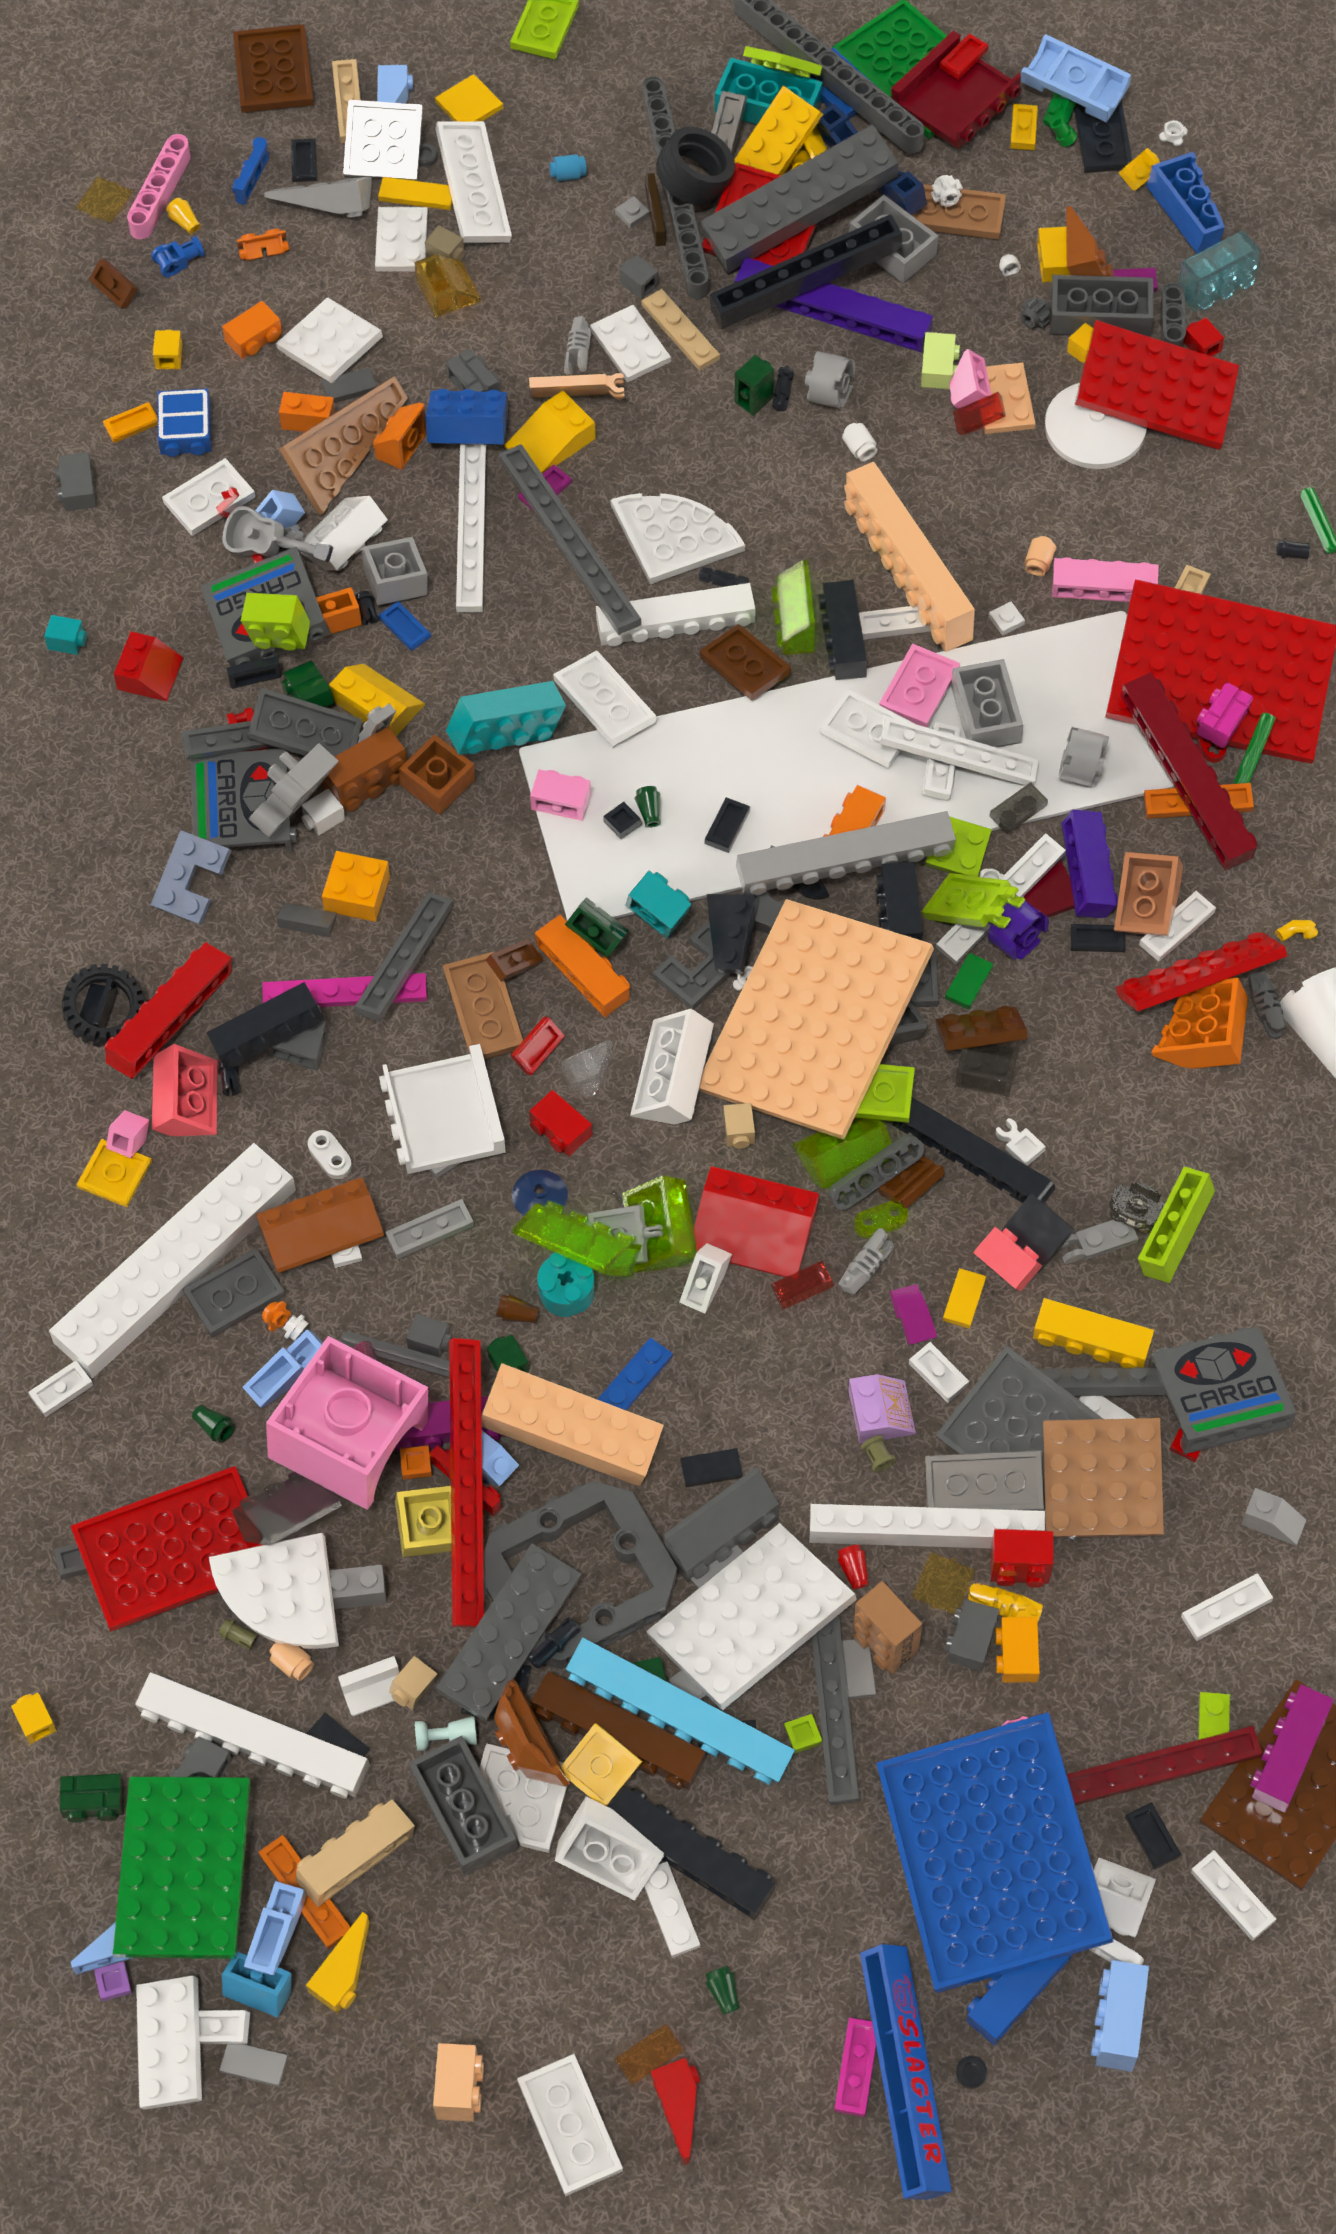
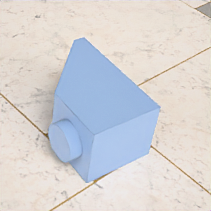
M272 490L256 509L266 518L281 523L284 529L295 525L305 513L294 494Z
M482 1431V1478L488 1483L500 1486L519 1464L499 1443Z

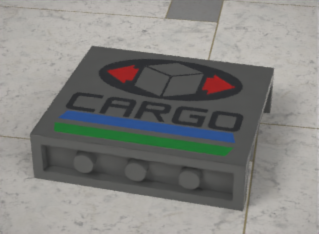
M297 546L201 585L230 666L275 657L284 652L293 651L276 647L261 649L254 646L241 622L246 593L297 595L311 621L306 643L320 640L324 636L331 634L322 615L305 569L306 565Z
M286 750L244 751L190 759L193 835L223 847L285 843L287 853L292 852V843H297L296 827H291V820H296V812L270 837H267L249 820L255 810L273 793L271 790L276 783L267 775L269 768L276 763L286 773L290 771L279 759Z
M1259 1326L1250 1329L1247 1327L1240 1328L1234 1333L1226 1335L1216 1334L1206 1340L1197 1342L1188 1341L1181 1346L1173 1348L1163 1347L1151 1354L1148 1368H1156L1183 1431L1180 1445L1184 1454L1292 1427L1296 1411Z

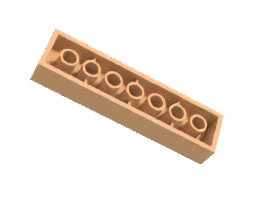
M875 462L846 473V485L844 486L846 492V501H844L846 511L849 515H854L860 532L867 535L872 550L879 553L885 569H890L899 589L902 588L906 593L909 605L911 607L917 606L919 618L924 626L929 624L934 642L937 645L940 644L944 651L947 652L972 641L974 607Z

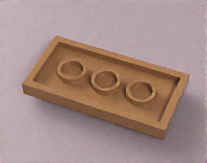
M924 185L927 205L912 216L933 232L1000 239L1006 194L962 189L960 190L962 196L956 204L941 206L940 202H934L931 192L934 191L932 185Z
M494 952L442 965L468 1052L470 1054L469 1046L480 1044L484 1059L514 1052L523 1041L504 980H499L486 961L487 957Z

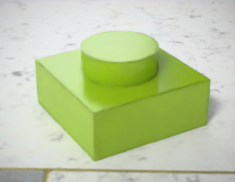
M812 1714L784 1723V1729L790 1745L795 1750L794 1754L822 1745V1739Z

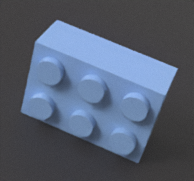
M1112 1960L1109 1969L1103 1970L1099 1995L1104 1996V1999H1100L1095 2017V2025L1100 2026V2030L1096 2029L1091 2048V2056H1096L1095 2066L1133 2071L1139 2052L1149 1966Z

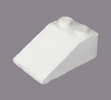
M586 1796L558 1840L555 1861L630 1899L636 1900L663 1858L664 1853L613 1809Z

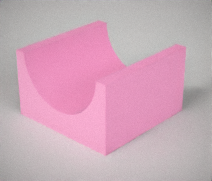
M328 1336L266 1422L268 1458L368 1510L374 1501L376 1486L383 1468L400 1439L412 1426L422 1431L428 1423V1387Z

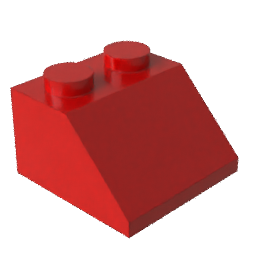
M130 631L114 671L117 690L167 701L184 658L156 637Z

